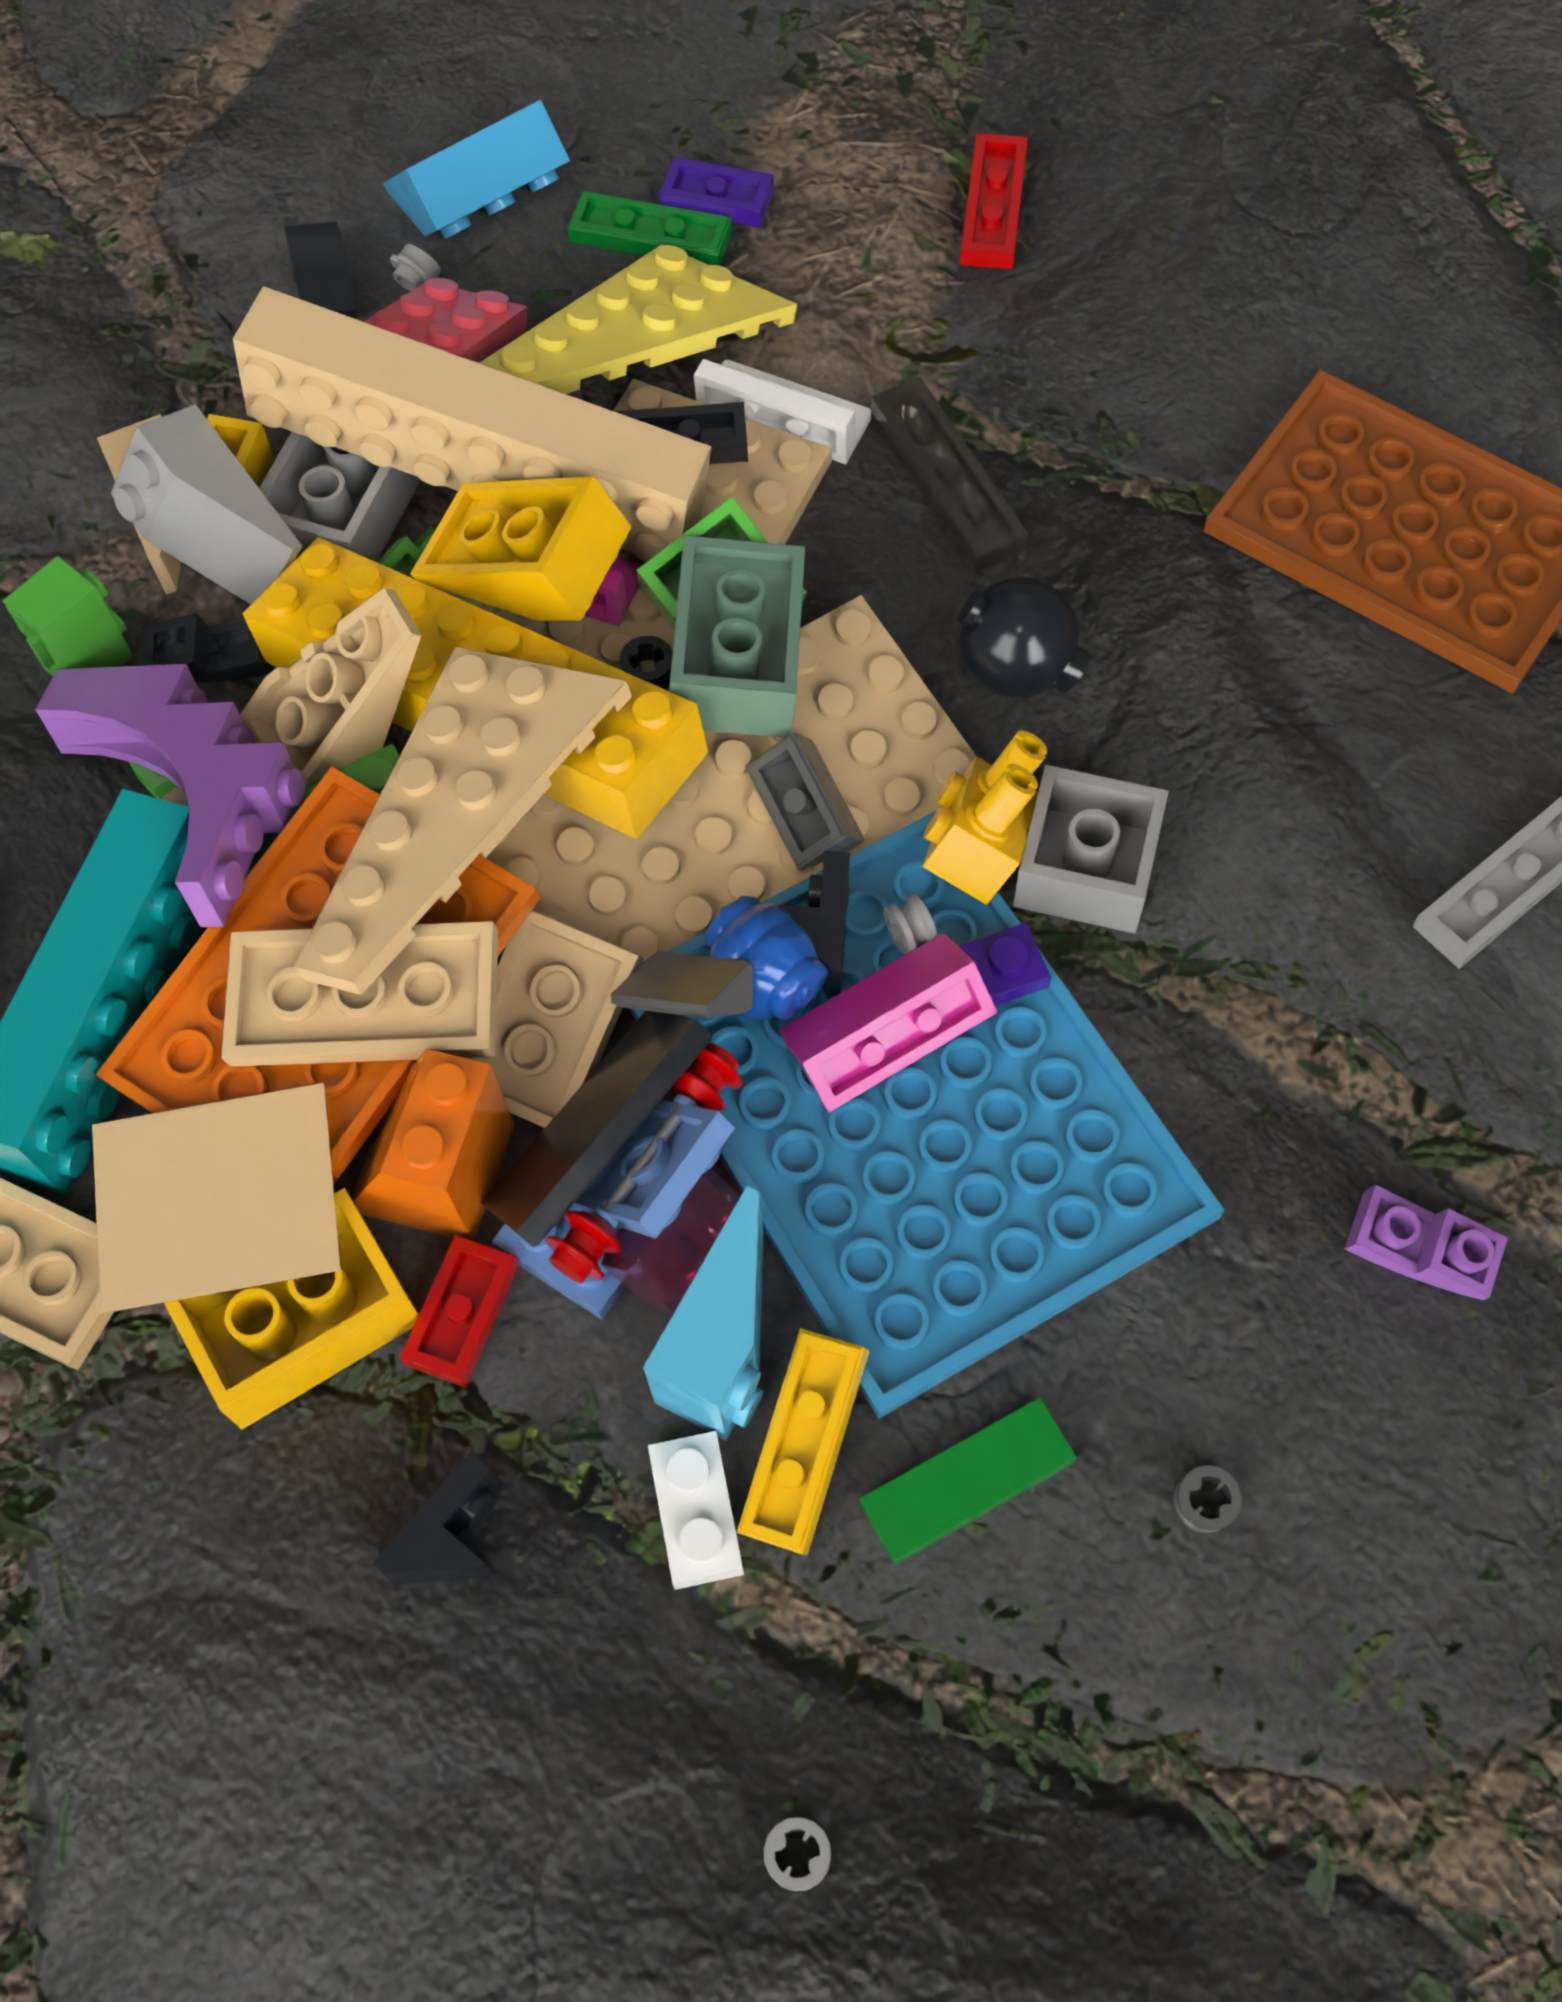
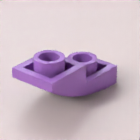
M1374 1185L1363 1192L1344 1249L1370 1262L1420 1282L1464 1296L1485 1300L1490 1298L1508 1237L1449 1208L1434 1214L1378 1185Z

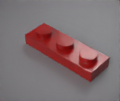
M976 133L960 265L1013 269L1028 137Z

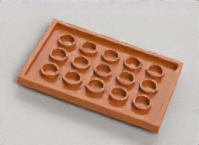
M331 766L245 878L242 894L235 900L225 926L208 927L95 1075L152 1114L324 1083L334 1185L397 1098L410 1068L416 1060L229 1066L221 1057L231 932L313 929L380 795ZM479 854L458 877L462 885L446 903L438 899L416 924L493 921L498 929L499 957L541 897L535 887Z

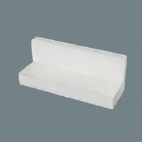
M703 359L694 373L696 401L707 405L744 402L745 418L832 448V460L843 464L848 462L871 421V410L868 407L731 360H724L720 365Z

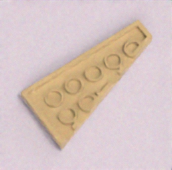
M455 647L294 965L301 978L305 981L362 995L416 936L414 925L438 899L446 903L462 885L458 877L479 854L486 858L552 786L550 776L572 751L581 754L595 738L593 728L611 709L619 712L631 699L632 694L627 681Z

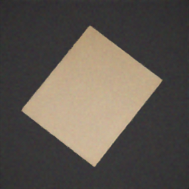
M324 1083L92 1124L100 1314L341 1271Z

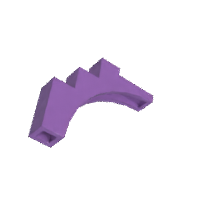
M187 664L57 669L35 710L61 754L102 755L137 763L168 778L186 794L189 806L188 838L175 884L200 927H224L235 900L242 894L244 879L255 853L262 846L263 834L281 833L294 816L297 807L303 803L305 798L303 774L298 768H295L284 743H255L252 731L245 726L234 702L208 703L205 693L198 688Z

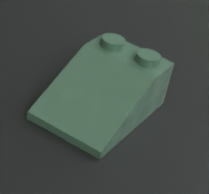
M684 535L669 692L698 705L704 731L784 738L791 734L797 692L805 546Z

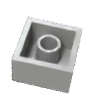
M1045 765L1018 872L1013 907L1136 934L1147 894L1169 790Z

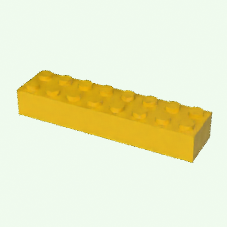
M317 537L242 613L265 662L275 667L289 668L302 658L301 649L312 641L324 642L336 633L337 623L381 589H394L422 635L392 723L411 732L455 647L627 681L632 694L631 699L619 712L611 709L593 728L595 738L581 754L572 751L550 776L552 786L543 795L634 839H638L708 754L700 713L696 703L321 537Z

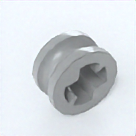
M916 894L906 897L903 907L891 904L884 908L883 914L887 928L903 956L938 936L928 909Z
M803 1817L785 1819L776 1824L771 1830L763 1848L764 1864L769 1875L781 1887L788 1890L807 1891L818 1885L828 1873L831 1863L830 1842L824 1830L814 1821ZM801 1831L804 1832V1843H807L811 1837L816 1840L820 1855L809 1860L810 1874L805 1877L793 1878L791 1877L793 1870L791 1866H788L784 1872L780 1870L776 1862V1853L782 1852L787 1848L785 1835Z

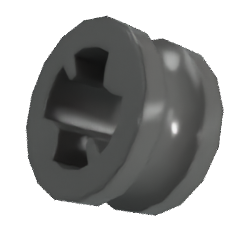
M1204 1465L1195 1467L1179 1480L1174 1489L1173 1505L1176 1515L1184 1525L1196 1532L1212 1533L1220 1531L1236 1519L1241 1510L1242 1494L1239 1484L1229 1472L1218 1466ZM1202 1480L1215 1484L1211 1491L1215 1493L1220 1489L1225 1498V1504L1214 1510L1213 1519L1201 1516L1200 1513L1203 1507L1199 1506L1194 1510L1189 1499L1190 1494L1195 1493L1201 1488Z

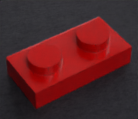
M454 1235L399 1357L403 1365L466 1388L520 1266L517 1257Z

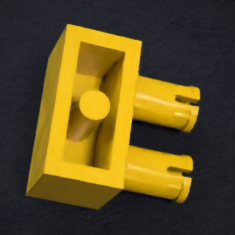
M1020 730L1015 734L993 765L976 756L963 775L955 771L952 772L936 797L935 804L939 805L940 808L932 817L923 835V838L930 841V845L922 867L986 905L1019 866L1022 859L1038 795L1036 792L1038 783L1032 774L1043 762L1047 754V747L1040 738L1028 731Z

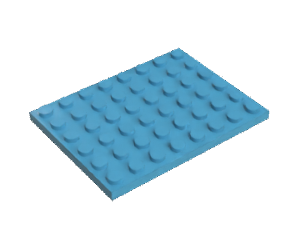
M936 811L850 856L849 894L841 992L903 956L889 933L883 911L886 906L891 904L903 907L905 898L912 894L919 896L934 921L937 934H946L958 946L1021 924L998 892L986 905L922 867L930 845V841L923 838V835ZM823 870L815 875H822ZM810 877L763 902L775 905L808 907ZM706 932L668 952L709 956L711 950L705 944ZM1041 952L1040 954L1051 975L1048 988L995 1006L996 1014L831 1112H828L820 1102L799 1061L784 1043L779 1030L836 995H828L821 988L818 995L806 1007L802 1008L792 1018L784 1020L778 1019L776 1016L765 1020H749L738 1014L707 1019L686 1016L697 1020L713 1035L709 1043L716 1044L725 1049L739 1064L736 1072L742 1079V1086L739 1089L724 1087L719 1093L726 1106L721 1114L735 1127L721 1147L719 1158L741 1194L746 1186L759 1191L763 1230L827 1336L865 1347L870 1351L859 1389L878 1419L1219 1220L1224 1212L1222 1205ZM629 1008L636 1021L645 1012V1010Z

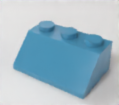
M539 100L405 169L384 182L383 185L391 198L424 236L440 230L444 239L471 226L472 224L467 215L483 206L488 216L515 203L516 201L511 192L521 186L528 184L533 193L559 179L555 169L570 160L542 101Z

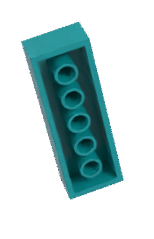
M121 790L1 1019V1176L66 1195L73 1179L80 1176L85 1170L91 1155V1142L93 1140L92 1124H98L102 1120L107 1119L113 1113L119 1098V1091L105 1083L95 1074L176 970L184 953H189L196 944L199 936L200 925L175 884L187 846L189 807L130 790Z

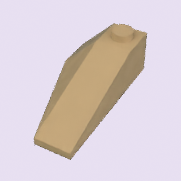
M389 588L381 589L337 623L336 633L322 643L313 641L300 650L302 658L289 668L277 667L269 673L240 714L245 726L252 731L255 743H284L295 768H298L303 774L305 786L322 778L331 766L337 770L382 749L422 636L395 590Z

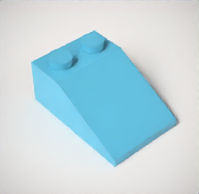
M746 1186L643 1366L655 1404L708 1432L716 1431L717 1436L727 1441L736 1424L743 1428L749 1424L764 1392L757 1387L761 1377L760 1343L764 1231L760 1193L749 1186Z

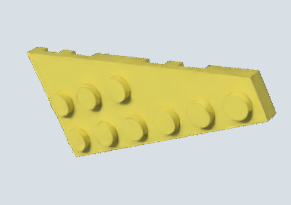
M660 245L479 363L568 394L580 390V381L584 378L601 374L610 381L626 376L627 365L644 360L643 363L651 368L716 348L717 338L727 334L735 333L742 339L757 335L760 324L774 320L773 323L778 327L793 324L797 303L737 278L725 267L708 265L689 257L679 247Z

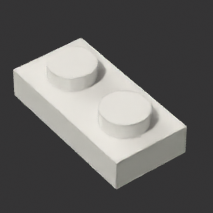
M713 1431L648 1445L674 1589L744 1575L717 1432Z

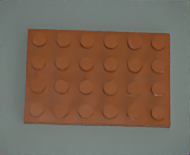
M1319 370L1206 519L1204 533L1514 694L1562 621V488L1322 370Z

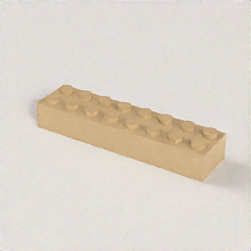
M265 286L260 290L233 337L247 416L255 418L265 426L271 428L281 427L306 436L321 446L336 447L364 457L376 466H389L417 476L429 485L445 486L459 491L463 483L594 476L632 526L620 550L632 553L644 562H648L697 524L702 517L711 446Z

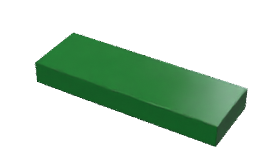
M582 191L567 231L569 242L643 256L660 245H671L683 249L687 256L705 264L720 266L732 235L733 227L732 217Z
M1039 1397L859 1498V1505L893 1566L1071 1466L1075 1463L1077 1457L1044 1402Z

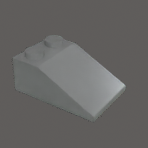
M196 404L136 427L111 491L118 511L127 521L135 525L146 541L247 603L252 604L296 559L302 548L301 543Z

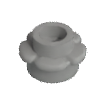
M405 244L398 255L392 254L390 258L391 264L396 269L392 274L393 278L409 292L425 283L427 279L437 278L441 272L440 266L430 255L411 244Z

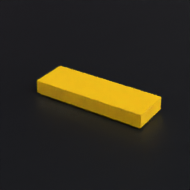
M800 1328L736 1533L808 1556L870 1352L867 1348Z

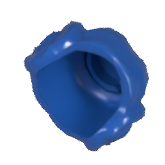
M740 896L736 901L722 907L720 913L712 920L706 931L705 944L711 950L709 956L717 959H742L752 963L753 1009L748 1010V1013L738 1014L746 1019L765 1020L775 1016L781 1020L792 1018L818 995L828 976V969L819 960L808 933L783 908L772 903L761 902L754 896Z

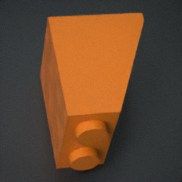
M426 1048L411 1066L397 1098L380 1120L351 1197L362 1215L450 1238L457 1235L475 1241L486 1209L481 1203L493 1189L515 1126L492 1065Z

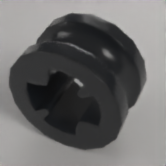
M641 636L632 639L624 646L620 654L622 671L665 690L670 688L673 652L669 644L655 636ZM653 660L655 671L642 673L641 662Z

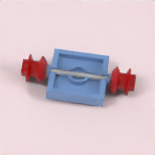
M708 1043L672 1086L677 1094L673 1100L674 1102L662 1099L572 1204L577 1211H567L564 1214V1218L571 1228L564 1238L548 1236L545 1240L554 1251L549 1261L560 1272L581 1284L587 1276L601 1281L604 1278V1274L598 1265L600 1258L604 1253L617 1256L622 1253L617 1233L613 1228H623L656 1239L661 1231L677 1218L681 1211L683 1200L701 1175L716 1163L721 1153V1147L735 1129L721 1114L726 1106L719 1095L724 1087L739 1089L743 1084L741 1077L736 1072L739 1064L729 1052L716 1044Z

